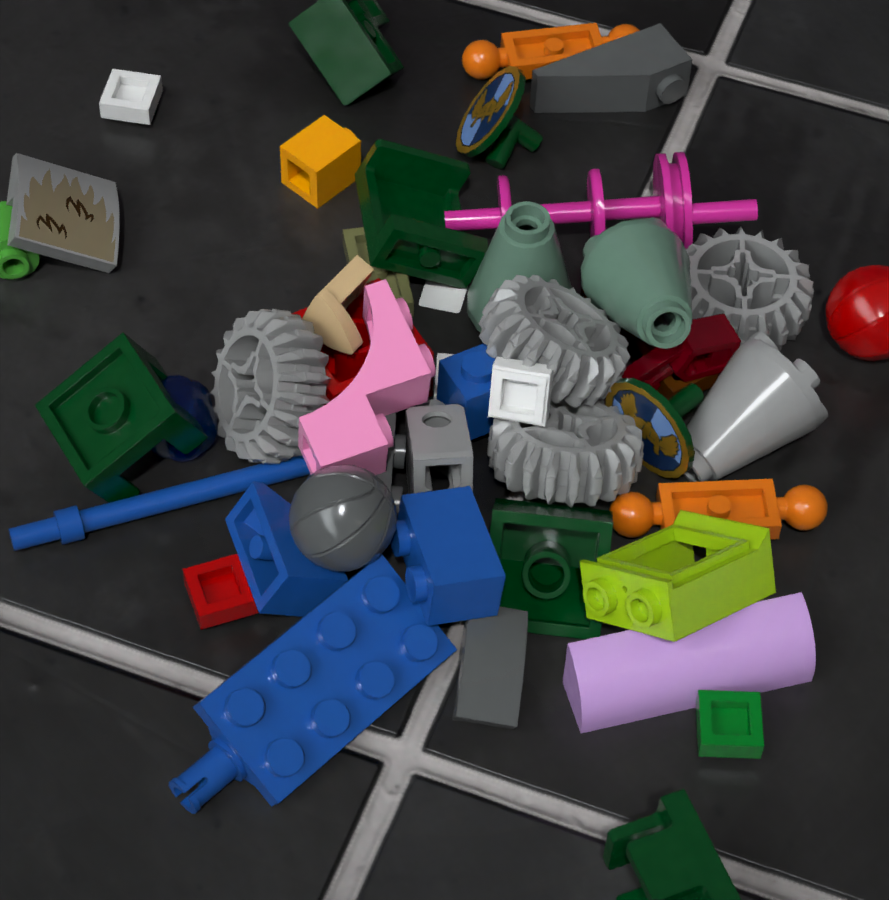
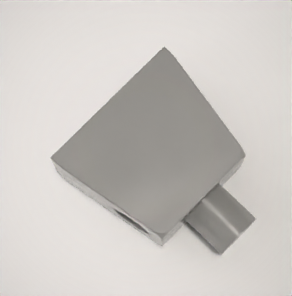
M430 399L428 402L408 408L405 411L408 493L433 491L431 474L434 473L442 474L449 479L450 486L448 489L470 486L473 492V450L464 407L459 404L445 405L439 400Z

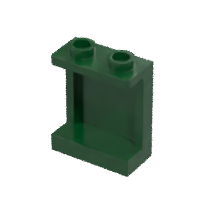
M378 139L374 142L355 173L370 266L462 289L468 287L475 277L489 247L488 240L484 237L468 234L466 231L445 228L444 211L462 210L459 190L470 175V168L467 162L383 139Z

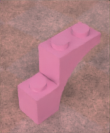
M386 279L364 286L362 317L368 330L370 349L360 371L349 386L337 397L319 409L299 417L298 447L310 474L319 469L335 465H355L371 471L375 475L386 472L388 448L393 447L394 441L385 416L428 402L430 380L436 375L433 357L426 344H417L411 332L413 321L409 307L402 297L395 299Z

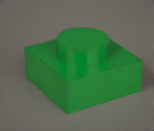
M698 690L695 702L698 757L761 759L764 749L760 692Z

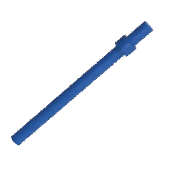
M303 456L292 457L288 461L280 462V464L261 463L78 510L77 505L53 511L54 517L8 528L14 551L60 540L61 544L64 545L85 539V533L245 492L253 481L262 482L268 486L310 475V471Z

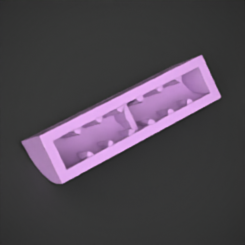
M800 592L756 602L675 642L626 630L568 643L563 685L580 734L696 708L695 702L698 690L762 693L811 682L815 672L816 649L809 611L803 594Z

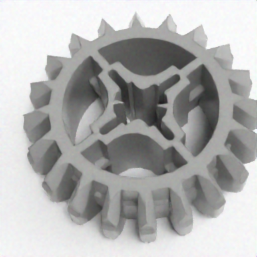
M741 226L735 234H728L719 227L713 238L700 233L697 241L686 249L690 260L692 319L724 313L741 340L740 346L757 331L765 333L775 343L779 352L787 340L795 341L797 335L801 332L802 326L805 325V321L809 319L814 289L812 288L813 281L809 280V265L799 263L798 250L784 251L782 238L770 242L764 238L763 230L756 236L747 235Z
M516 275L513 280H505L501 287L494 291L482 311L483 316L478 323L482 329L479 338L484 344L488 345L486 353L495 359L498 356L505 359L522 360V365L529 367L536 363L546 364L547 369L553 370L551 380L553 379L551 392L553 403H559L563 399L573 407H578L581 403L593 406L598 400L605 399L608 392H611L610 387L622 378V374L626 370L625 365L630 358L627 351L629 343L624 336L619 334L620 326L609 321L605 310L594 306L591 303V298L580 296L576 293L574 287L567 289L560 286L556 279L546 282L538 275H532L530 278Z
M279 309L249 311L246 317L236 318L233 330L225 331L223 336L224 348L216 350L218 365L216 370L211 371L215 377L214 389L210 392V395L215 398V407L211 413L212 417L219 419L217 433L218 436L225 438L227 450L236 452L238 458L248 459L249 462L280 464V462L288 461L292 457L302 456L298 447L299 417L311 413L330 402L326 397V385L332 378L327 376L325 372L329 355L320 352L323 345V337L314 333L313 322L303 320L301 315L291 314V311Z
M562 399L559 403L550 401L549 418L545 427L494 418L488 437L487 455L489 456V467L494 469V478L501 482H506L507 490L512 492L523 491L525 499H544L548 505L554 502L566 503L571 508L574 503H585L591 507L596 505L598 499L611 502L615 501L617 494L629 493L631 484L637 482L638 472L642 470L644 443L642 441V430L636 426L634 418L629 415H621L617 406L607 407L604 404V400H598L593 406L581 403L578 407H573Z

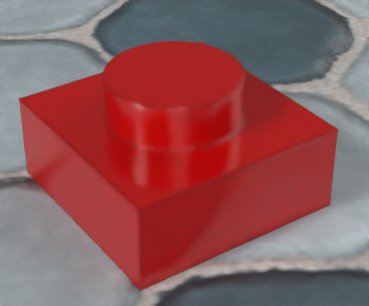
M238 554L182 569L184 584L201 630L259 613Z

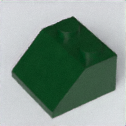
M495 498L490 537L506 575L500 607L528 611L527 633L579 639L601 636L602 622L588 619L586 616L579 561L585 559L597 562L598 557L610 552L613 512L609 510L573 506L570 508L563 505H548L545 503Z

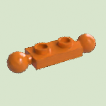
M597 23L506 32L501 33L500 48H497L492 42L487 40H476L470 43L463 52L462 65L469 76L479 80L488 79L494 76L499 68L508 66L518 67L523 71L526 79H532V70L640 30L630 24H621L614 27L608 36H601Z
M773 479L658 483L657 502H651L645 495L639 492L630 491L629 493L617 496L609 508V511L613 512V529L621 536L627 538L640 537L646 534L653 525H660L661 529L671 526L680 510L766 527L770 529V539H779L782 528L781 520H785L788 525L797 530H812L818 527L826 518L828 504L824 494L818 488L811 485H797L788 490L784 497H776Z

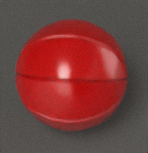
M871 265L857 268L842 277L830 292L826 304V322L829 333L843 351L855 358L869 361L889 359V266Z

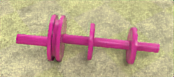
M674 152L672 163H668L666 153L655 154L653 164V196L604 200L600 169H591L587 176V201L540 204L547 209L554 224L589 222L590 238L600 235L606 230L605 221L658 218L679 236L686 250L693 243V225L753 221L758 219L756 199L692 203L690 174L684 152ZM505 175L497 176L498 207L444 211L445 228L457 231L497 229L502 216L512 206L509 178Z

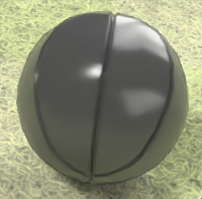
M335 465L317 470L295 492L290 505L289 526L294 543L300 552L313 564L331 571H353L375 562L389 546L396 531L397 512L391 492L374 473L355 465Z

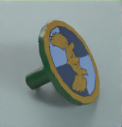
M508 66L496 73L473 99L457 131L456 147L463 156L473 157L480 154L494 142L486 162L494 168L503 170L516 143H519L530 152L535 151L539 147L543 139L542 134L514 116L524 93L526 81L523 71L518 67Z
M621 378L610 387L611 392H608L605 405L607 407L617 406L621 415L633 417L636 426L642 430V441L644 443L642 465L649 471L664 478H679L693 466L695 456L692 438L682 417L704 401L702 390L696 384L689 383L667 400L651 385L635 378Z

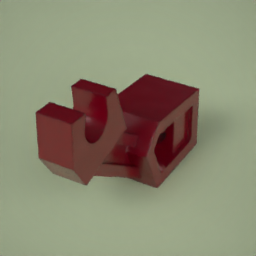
M724 313L692 319L689 335L681 344L668 349L656 347L627 366L622 374V378H635L658 390L661 385L659 382L673 373L684 382L721 373L734 352L740 347L741 340Z

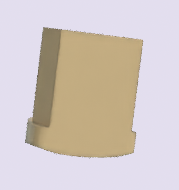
M358 255L314 297L302 318L303 320L313 322L314 333L323 337V344L339 352L351 355L363 344V340L346 309L360 295L374 271Z

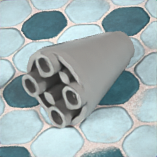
M761 331L754 333L734 352L705 396L704 401L701 402L686 425L692 438L695 456L693 466L683 474L684 477L690 482L717 481L801 438L821 425L828 417V412L814 390L820 385V379L811 366L801 359H796L792 363L779 352L775 343L765 333Z

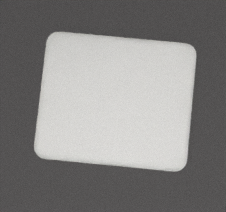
M426 280L419 305L421 307L459 313L467 288L462 289Z

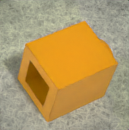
M325 115L321 116L280 145L281 183L317 209L356 181L355 173L361 165V140L350 129L341 127Z

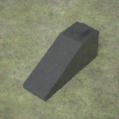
M659 23L532 70L530 108L534 113L646 112L665 104H671L687 96L692 58L663 25Z

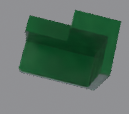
M318 0L288 23L344 105L352 103L371 88L391 78L404 68L379 30L390 20L376 0Z

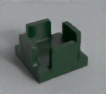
M685 789L660 797L657 811L654 814L608 831L603 854L607 868L613 870L631 863L642 886L617 896L616 900H741Z

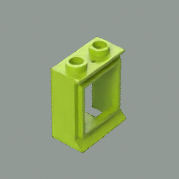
M680 510L673 525L597 558V562L585 559L579 561L583 599L588 619L673 642L776 593L769 528ZM693 545L706 548L707 557L695 562Z

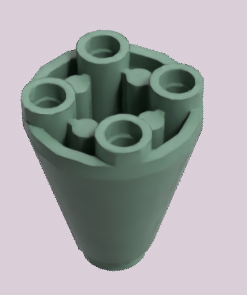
M524 201L509 207L506 214L502 216L467 293V313L479 332L482 330L478 324L483 316L482 311L494 291L500 288L505 280H513L516 275L526 276L527 278H530L532 275H538L546 282L556 279L560 286L567 289L572 288L554 222L550 218L547 209L538 203Z
M654 217L621 221L603 231L600 235L591 237L585 243L583 248L584 260L581 265V287L587 298H591V303L594 306L605 310L609 321L617 323L622 329L640 340L658 348H673L687 338L692 324L690 260L681 239L675 232L669 229L661 219Z

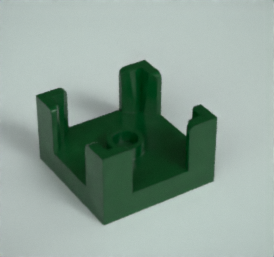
M124 332L35 404L84 487L108 503L139 494L140 491L137 486L120 474L163 439L183 454H188L208 438L196 418L177 404L165 389L161 381L168 376L158 360Z

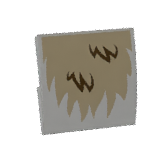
M16 153L12 158L6 205L12 206L7 245L102 272H111L117 266L120 215L116 182Z

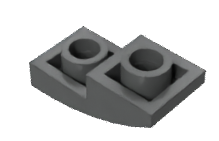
M499 606L498 616L464 621L458 660L461 666L452 720L511 730L517 727L525 666L528 611Z

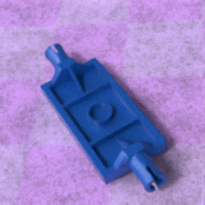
M381 554L375 562L362 568L193 706V709L209 728L212 738L208 744L209 751L177 778L174 777L168 783L173 795L177 797L181 793H186L198 783V787L180 802L192 814H196L206 802L233 780L239 782L246 780L257 788L271 807L277 805L457 649L438 625L427 626L419 602L412 603L410 601L405 582Z

